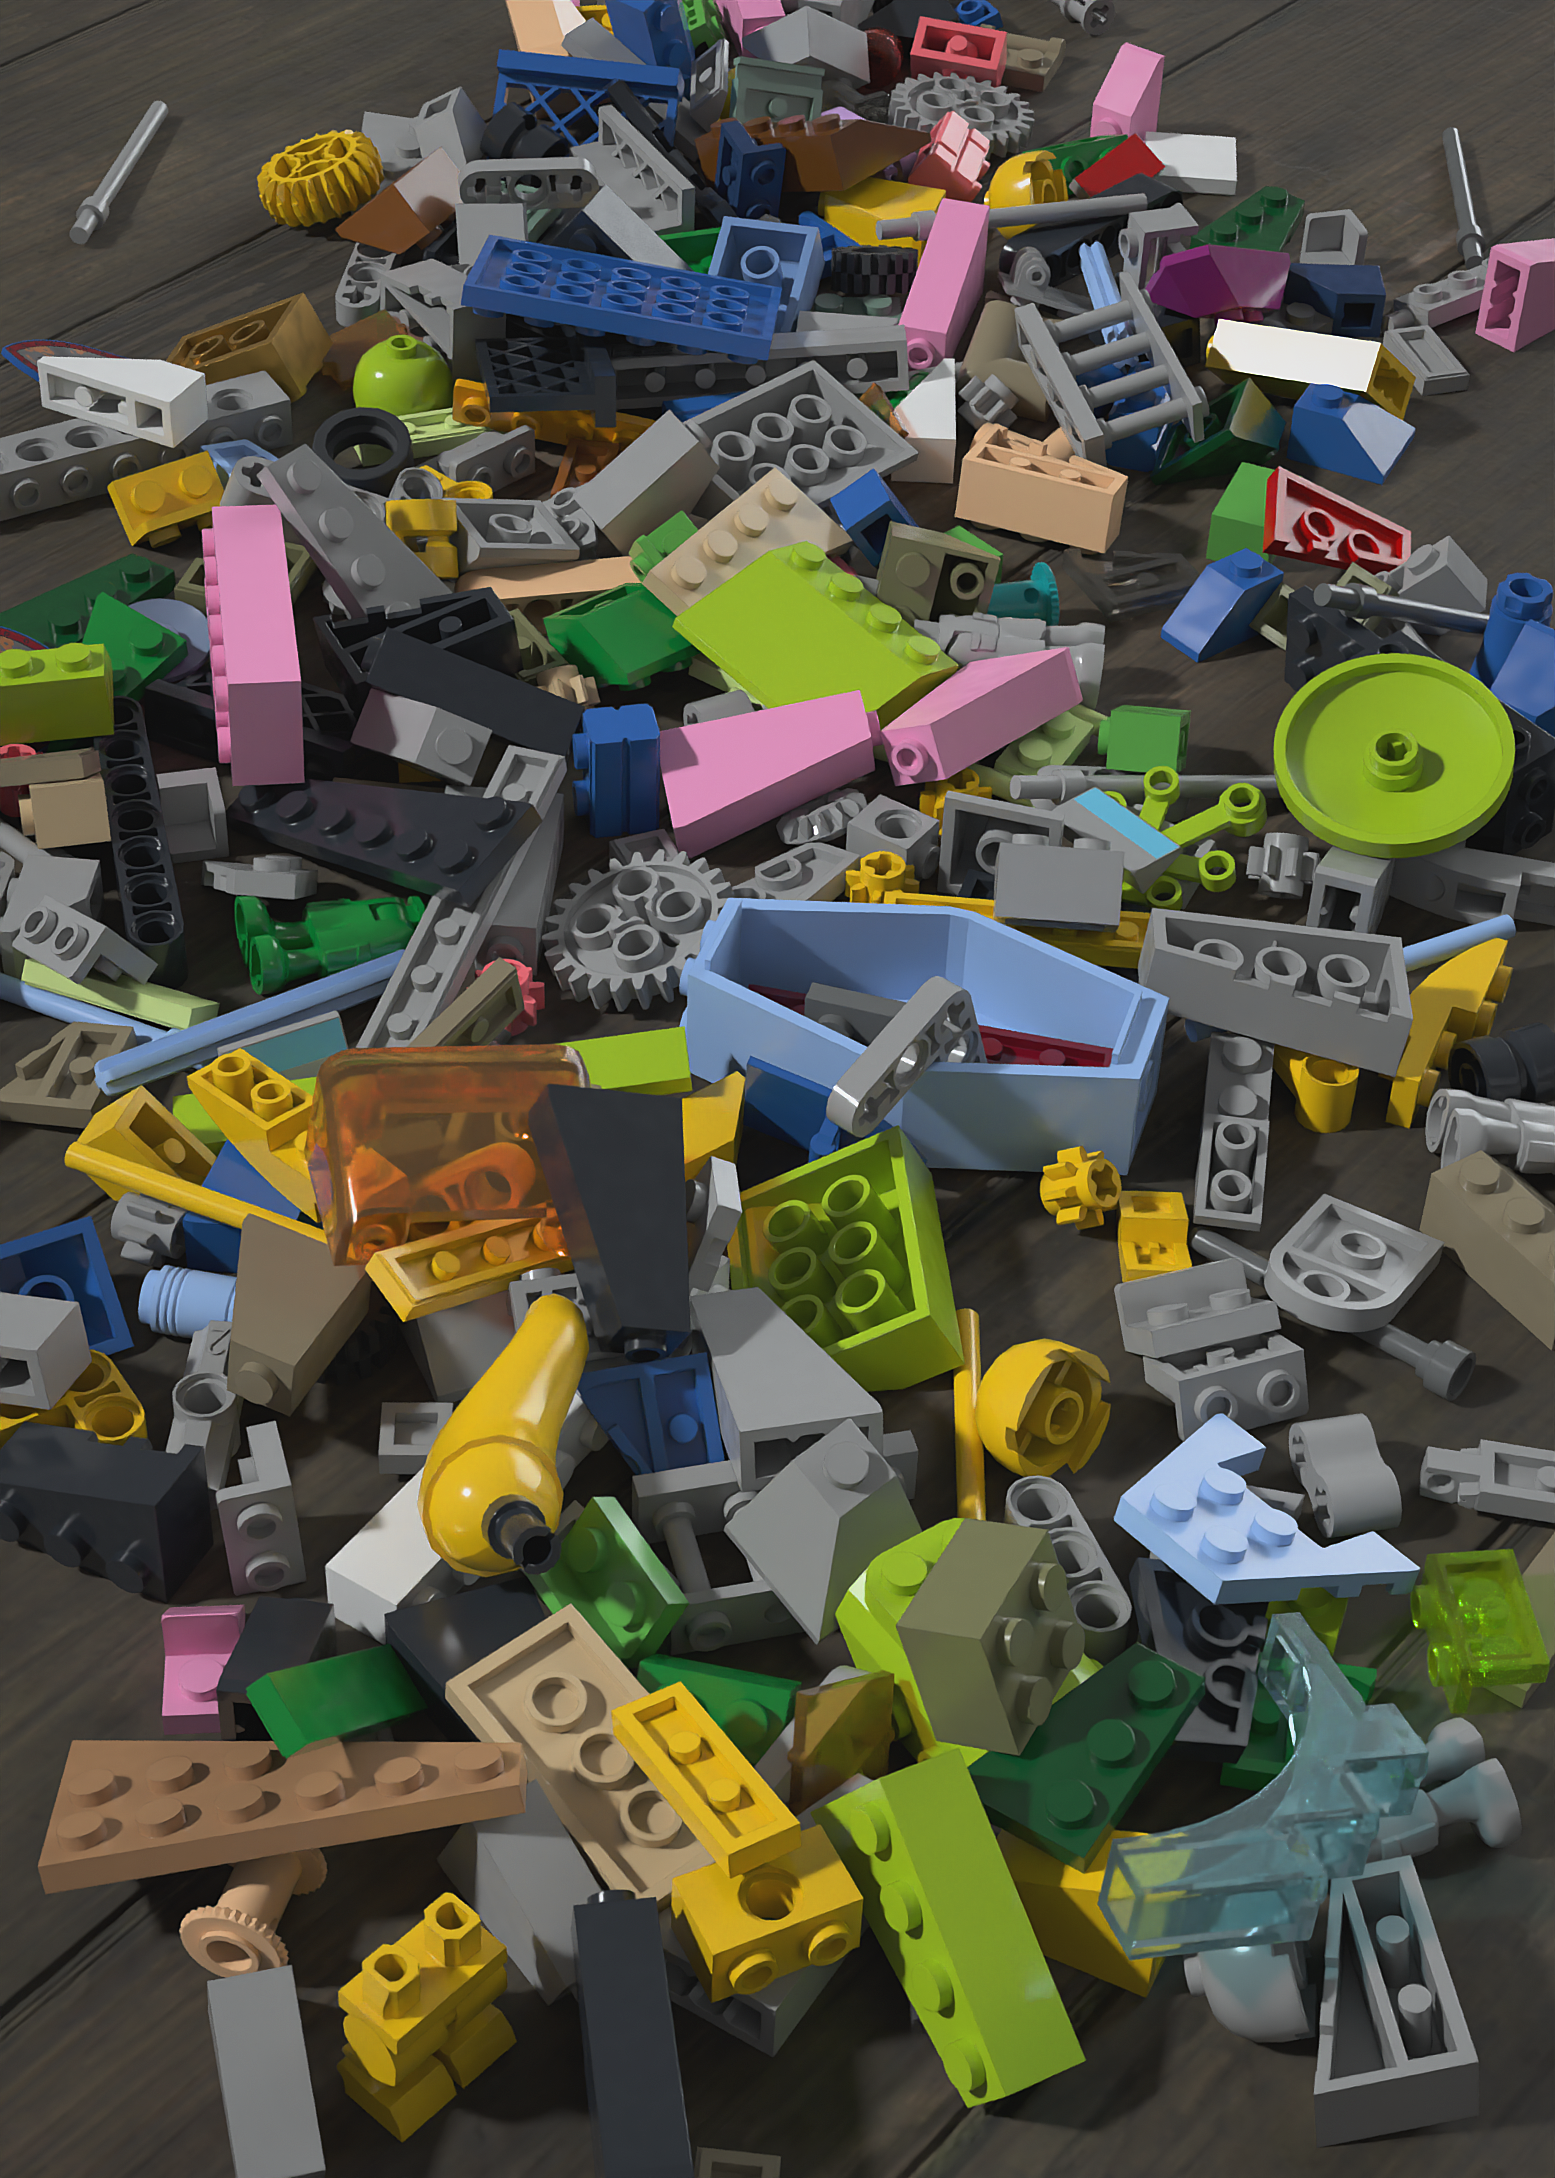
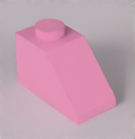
M1129 43L1121 46L1093 103L1090 137L1128 134L1129 138L1136 133L1145 143L1146 131L1156 132L1165 56Z

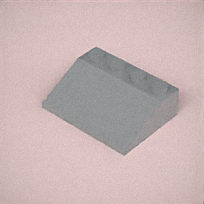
M812 360L691 418L714 443L706 451L720 468L690 514L712 520L774 467L822 509L832 504L830 499L873 468L883 478L917 461L919 452L817 362ZM691 419L682 422L685 426Z

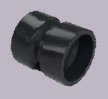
M510 102L501 108L489 122L480 142V150L491 160L565 157L568 142L549 126L544 124L537 126L538 121L534 115L519 104ZM532 174L523 175L518 179L526 186L540 188L542 184L541 179Z
M1536 1022L1502 1031L1497 1038L1484 1035L1455 1043L1449 1052L1448 1076L1451 1089L1464 1090L1472 1095L1504 1102L1508 1098L1539 1104L1555 1101V1033L1547 1025Z

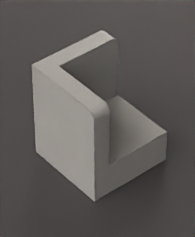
M1351 209L1308 214L1305 221L1300 263L1363 265L1368 232Z
M216 768L156 774L158 794L172 863L228 857L226 812Z

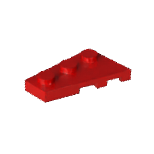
M1280 466L1267 479L1263 553L1347 570L1354 562L1373 575L1382 571L1389 573L1405 563L1411 556V531Z

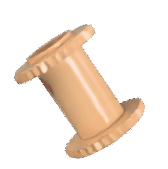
M315 1848L228 1863L234 1869L215 1907L207 1905L206 1908L198 1907L197 1910L192 1909L190 1913L186 1914L179 1930L180 1938L191 1957L207 1970L225 1978L287 1966L289 1959L287 1956L288 1951L284 1948L285 1944L280 1941L281 1937L275 1935V1931L292 1894L300 1896L301 1893L315 1892L316 1888H320L321 1884L324 1883L328 1870L325 1857L320 1849Z

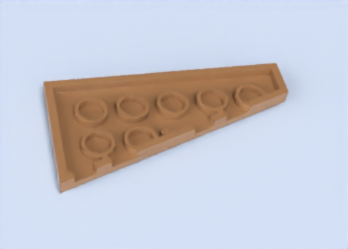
M72 1740L38 1864L45 1894L525 1813L527 1766L522 1743L340 1742L286 1759L285 1756L281 1755L274 1741Z

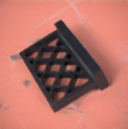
M576 332L574 337L475 339L477 362L490 413L590 410L595 428L616 427V375L602 336H587Z
M211 661L177 684L157 679L146 686L145 727L148 739L219 763ZM301 681L304 779L332 782L334 777L354 779L355 775L381 755L350 742L359 718L344 695ZM318 711H329V712H323V713H312V712H318ZM347 729L345 731L322 732L323 730ZM221 763L231 767V763Z

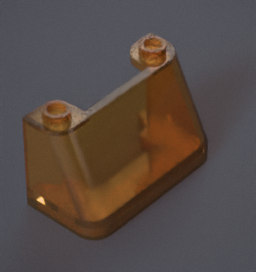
M549 1044L353 1048L342 1050L330 1056L321 1065L316 1077L304 1155L333 1266L367 1265L374 1253L405 1244L408 1238L410 1223L542 1218L540 1223L541 1236L548 1250L558 1256L570 1257L528 1125V1112L548 1083L591 1088L590 1076L580 1053L570 1046Z

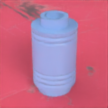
M165 1265L160 1271L152 1269L146 1275L141 1288L138 1307L139 1320L143 1324H149L154 1333L172 1334L173 1336L188 1339L193 1338L194 1331L207 1327L210 1320L232 1322L237 1277L187 1268L183 1269L181 1267L176 1268L170 1265Z

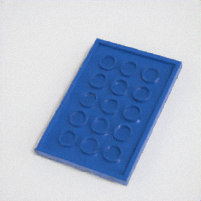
M489 234L463 285L461 305L473 307V312L483 317L501 318L504 316V313L523 316L524 322L533 326L552 327L555 322L575 326L576 332L587 336L599 337L604 336L605 332L626 335L625 339L628 342L637 345L652 346L656 344V341L677 344V350L687 354L704 355L707 353V350L727 353V358L737 363L756 364L758 359L768 361L782 288Z

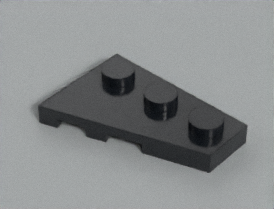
M1137 1557L1129 1574V1581L1142 1645L1206 1677L1205 1695L1164 1754V1758L1237 1764L1248 1743L1259 1677L1256 1675L1259 1650L1265 1640L1268 1619L1265 1618L1267 1602L1214 1604L1161 1559Z

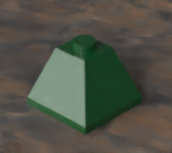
M1248 378L1208 403L1209 416L1203 417L1204 440L1194 442L1182 420L1171 426L1150 479L1158 486L1236 473L1242 462L1248 464L1255 463L1257 466L1269 461L1280 449L1279 441L1286 421L1254 382Z

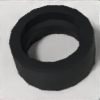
M357 407L340 411L326 419L315 432L312 445L313 452L346 485L388 498L399 473L406 468L414 467L412 440L407 426L396 415L382 409ZM362 444L379 445L394 453L385 463L365 470L348 469L333 461L342 451Z

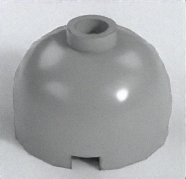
M1286 1875L1251 1880L1227 1888L1209 1902L1199 1919L1198 1947L1184 1949L1185 1974L1192 1997L1206 1996L1211 2010L1220 2024L1233 2035L1254 2042H1285L1316 2037L1319 2027L1316 1983L1308 1984L1305 1959L1312 1956L1301 1907L1292 1882L1286 1881Z

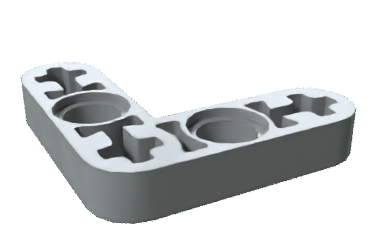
M940 976L932 977L926 981L834 1086L826 1107V1115L829 1121L856 1137L866 1136L879 1125L932 1062L987 1063L969 992Z

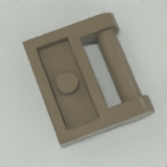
M980 25V27L996 30L995 26L992 25ZM1007 33V62L1001 84L1044 92L1063 61L1066 48L1065 39L1051 37L1050 41Z

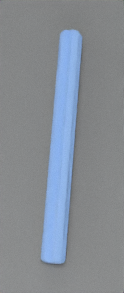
M1097 241L1092 246L1083 243L1078 249L1081 258L1079 263L1094 309L1121 302V296L1104 247ZM1127 321L1101 329L1106 344L1134 335ZM1135 356L1113 363V365L1118 369H1121L1125 364L1134 367L1139 358Z
M402 949L99 1060L94 1066L95 1083L98 1089H102L107 1096L113 1097L135 1089L140 1085H146L218 1058V1047L335 1010L340 1012L383 995L405 950Z

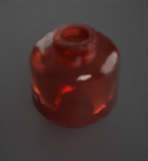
M881 27L866 28L862 32L867 33L870 83L862 87L870 90L882 89L891 84L901 71L904 61L903 46L899 38L888 29ZM870 50L874 55L872 58L870 56ZM877 58L884 59L882 61H876Z

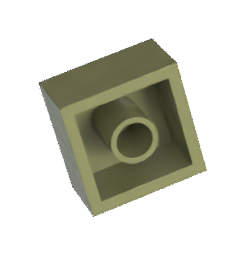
M969 1518L963 1520L896 1624L936 1741L1018 1756L1021 1755L1037 1726L1043 1724L1047 1719L1052 1700L1070 1670L1075 1669L1079 1665L1085 1647L1084 1630L1081 1624L1077 1622L1066 1587V1574L1064 1568L1058 1562L1049 1531L1047 1529Z

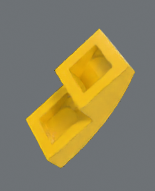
M1121 1191L1117 1201L1116 1220L1123 1283L1192 1267L1187 1247L1189 1219L1182 1192Z

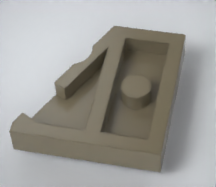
M76 1021L69 1024L54 1035L47 1046L31 1052L15 1064L18 1077L0 1089V1120L86 1128L95 1113L107 1107L112 1098L107 1096L102 1089H98L94 1080L96 1078L94 1066L99 1060L137 1047L134 1027Z

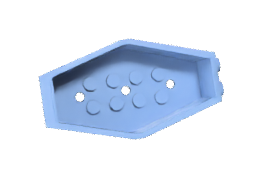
M728 898L717 920H708L705 924L700 941V952L696 959L688 958L685 962L679 985L680 995L687 996V1007L682 1015L679 1027L685 1026L690 1071L692 1074L714 1083L738 1071L745 1077L746 1083L747 1062L750 1056H753L833 1090L839 1079L867 1049V1046L747 989L748 985L754 984L807 994L812 982L908 1002L926 981L932 977L940 976L969 992L978 1025L1113 1048L1114 1050L1110 1067L932 1062L884 1118L893 1127L899 1125L908 1140L928 1160L926 1166L929 1168L1043 1172L1044 1166L1058 1163L1057 1151L1083 1145L1086 1153L1102 1150L1104 1152V1159L1109 1160L1116 1167L1119 1175L1128 1174L1157 1092L1169 997L977 912L951 906Z

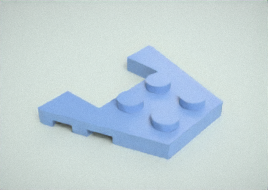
M1223 1413L1214 1415L1124 1493L1120 1498L1114 1521L1214 1604L1297 1600L1301 1588L1323 1587L1335 1598L1359 1597L1363 1585L1387 1584L1385 1589L1390 1595L1406 1594L1412 1592L1420 1571V1567L1374 1531L1322 1548L1298 1529L1296 1521L1290 1515L1280 1510L1272 1509L1247 1489L1246 1482L1241 1476L1259 1470L1266 1447Z

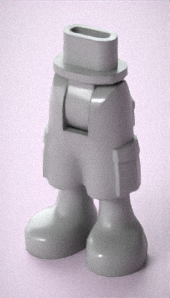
M973 612V615L960 617L940 615L939 623L914 620V629L923 636L934 640L940 646L941 651L959 664L956 671H959L966 664L973 661L1069 647L1083 701L1079 704L1095 710L1105 652V645H1103L1105 636L1104 625L1083 622L1076 626H1046V621H1041V619L997 618L995 615Z
M1439 1089L1434 1094L1427 1112L1425 1135L1428 1150L1431 1153L1442 1154L1441 1169L1482 1150L1488 1155L1509 1154L1508 1166L1512 1170L1522 1173H1552L1555 1175V1106L1511 1098L1500 1102L1456 1089Z
M1453 1718L1438 1724L1431 1731L1428 1743L1404 1758L1396 1752L1388 1754L1385 1750L1352 1767L1348 1766L1331 1779L1306 1788V1793L1292 1800L1287 1806L1283 1805L1267 1812L1266 1825L1239 1834V1844L1245 1859L1257 1879L1286 1875V1880L1291 1878L1295 1884L1303 1886L1310 1883L1312 1874L1316 1879L1331 1878L1332 1870L1407 1855L1416 1857L1432 1851L1438 1845L1439 1827L1447 1824L1469 1822L1475 1834L1485 1844L1495 1848H1503L1517 1842L1521 1837L1522 1826L1516 1797L1505 1770L1496 1758L1485 1761L1483 1739L1475 1726L1463 1718ZM1439 1781L1443 1784L1428 1793L1417 1789Z

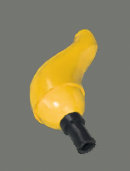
M544 1295L531 1304L525 1314L524 1322L514 1337L455 1409L440 1430L428 1453L420 1482L417 1507L424 1533L431 1549L456 1571L490 1577L521 1568L527 1574L538 1575L554 1567L560 1558L561 1541L555 1531L559 1526L564 1493L556 1470V1450L563 1423L575 1396L589 1352L588 1335L583 1313L576 1304L563 1295Z

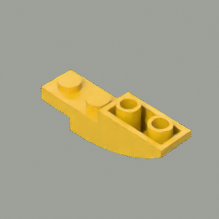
M1494 938L1468 949L1439 967L1412 991L1410 1001L1413 1022L1396 1076L1393 1077L1382 1073L1378 1075L1393 1081L1385 1122L1410 1129L1419 1106L1429 1108L1430 1102L1437 1092L1441 1072L1437 1071L1436 1068L1447 1070L1449 1052L1453 1045L1476 1037L1489 1036L1497 1010V1004L1492 1003V1000L1503 1003L1513 971L1512 967L1503 965L1508 944L1507 940Z
M242 1048L219 1056L211 1064L187 1076L190 1090L235 1148L277 1191L315 1222L319 1223L333 1215L357 1231L409 1200L407 1180L404 1176L325 1124L318 1099Z

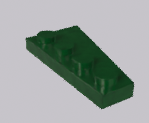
M131 553L1 612L0 626L25 634L44 644L49 649L59 648L69 643H82L96 598L101 592L127 606L149 599H163L176 587L175 570Z

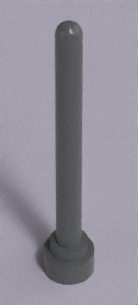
M1199 1226L1190 1231L1188 1244L1191 1249L1214 1262L1228 1258L1240 1259L1243 1262L1245 1278L1265 1288L1264 1276L1269 1260L1206 1227ZM1389 1323L1371 1331L1348 1332L1415 1368V1375L1423 1379V1387L1447 1401H1453L1461 1394L1475 1368L1476 1354L1451 1340H1447L1443 1344L1433 1340L1427 1344Z

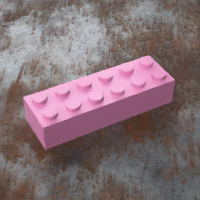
M277 505L212 507L213 528L202 529V545L219 763H231L233 786L305 783L301 676L281 511Z

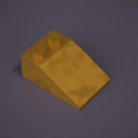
M303 292L183 336L166 362L205 373L206 385L265 370L290 398V403H293L307 392L306 386L308 382L322 368V360L333 345V342Z

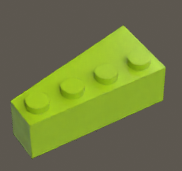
M959 1748L876 1779L810 1812L815 1824H821L863 1897L862 1911L940 2055L950 2081L958 2089L967 2108L1009 2096L1086 2061Z

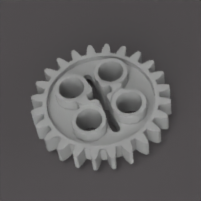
M934 72L933 78L918 74L917 80L907 77L905 78V84L897 83L896 90H892L889 106V120L894 121V126L930 132L947 112L954 111L969 123L968 129L975 128L990 140V147L985 159H990L991 153L1000 157H1006L1007 151L1018 153L1019 147L1026 148L1028 140H1031L1035 119H1033L1034 111L1028 109L1029 103L1019 101V94H1006V86L994 88L991 87V80L979 83L975 82L974 76L969 75L966 79H960L956 73H951L950 77H943L938 72Z
M659 849L651 861L645 862L639 851L634 852L631 864L622 866L617 859L613 858L610 860V872L604 875L597 870L590 869L588 874L591 883L587 886L571 883L569 888L573 899H556L554 904L558 915L546 917L545 919L549 933L542 936V941L547 951L544 954L553 976L557 977L563 991L571 989L575 1000L578 1002L591 996L596 1009L602 1008L611 998L614 999L618 1011H624L631 999H639L643 1010L648 1009L652 996L661 994L668 1003L674 1000L673 988L680 985L685 962L688 958L696 959L700 952V941L705 924L708 920L716 921L727 899L735 898L730 882H725L722 871L719 868L709 870L705 858L702 857L690 864L687 852L681 851L672 861H667L664 849Z

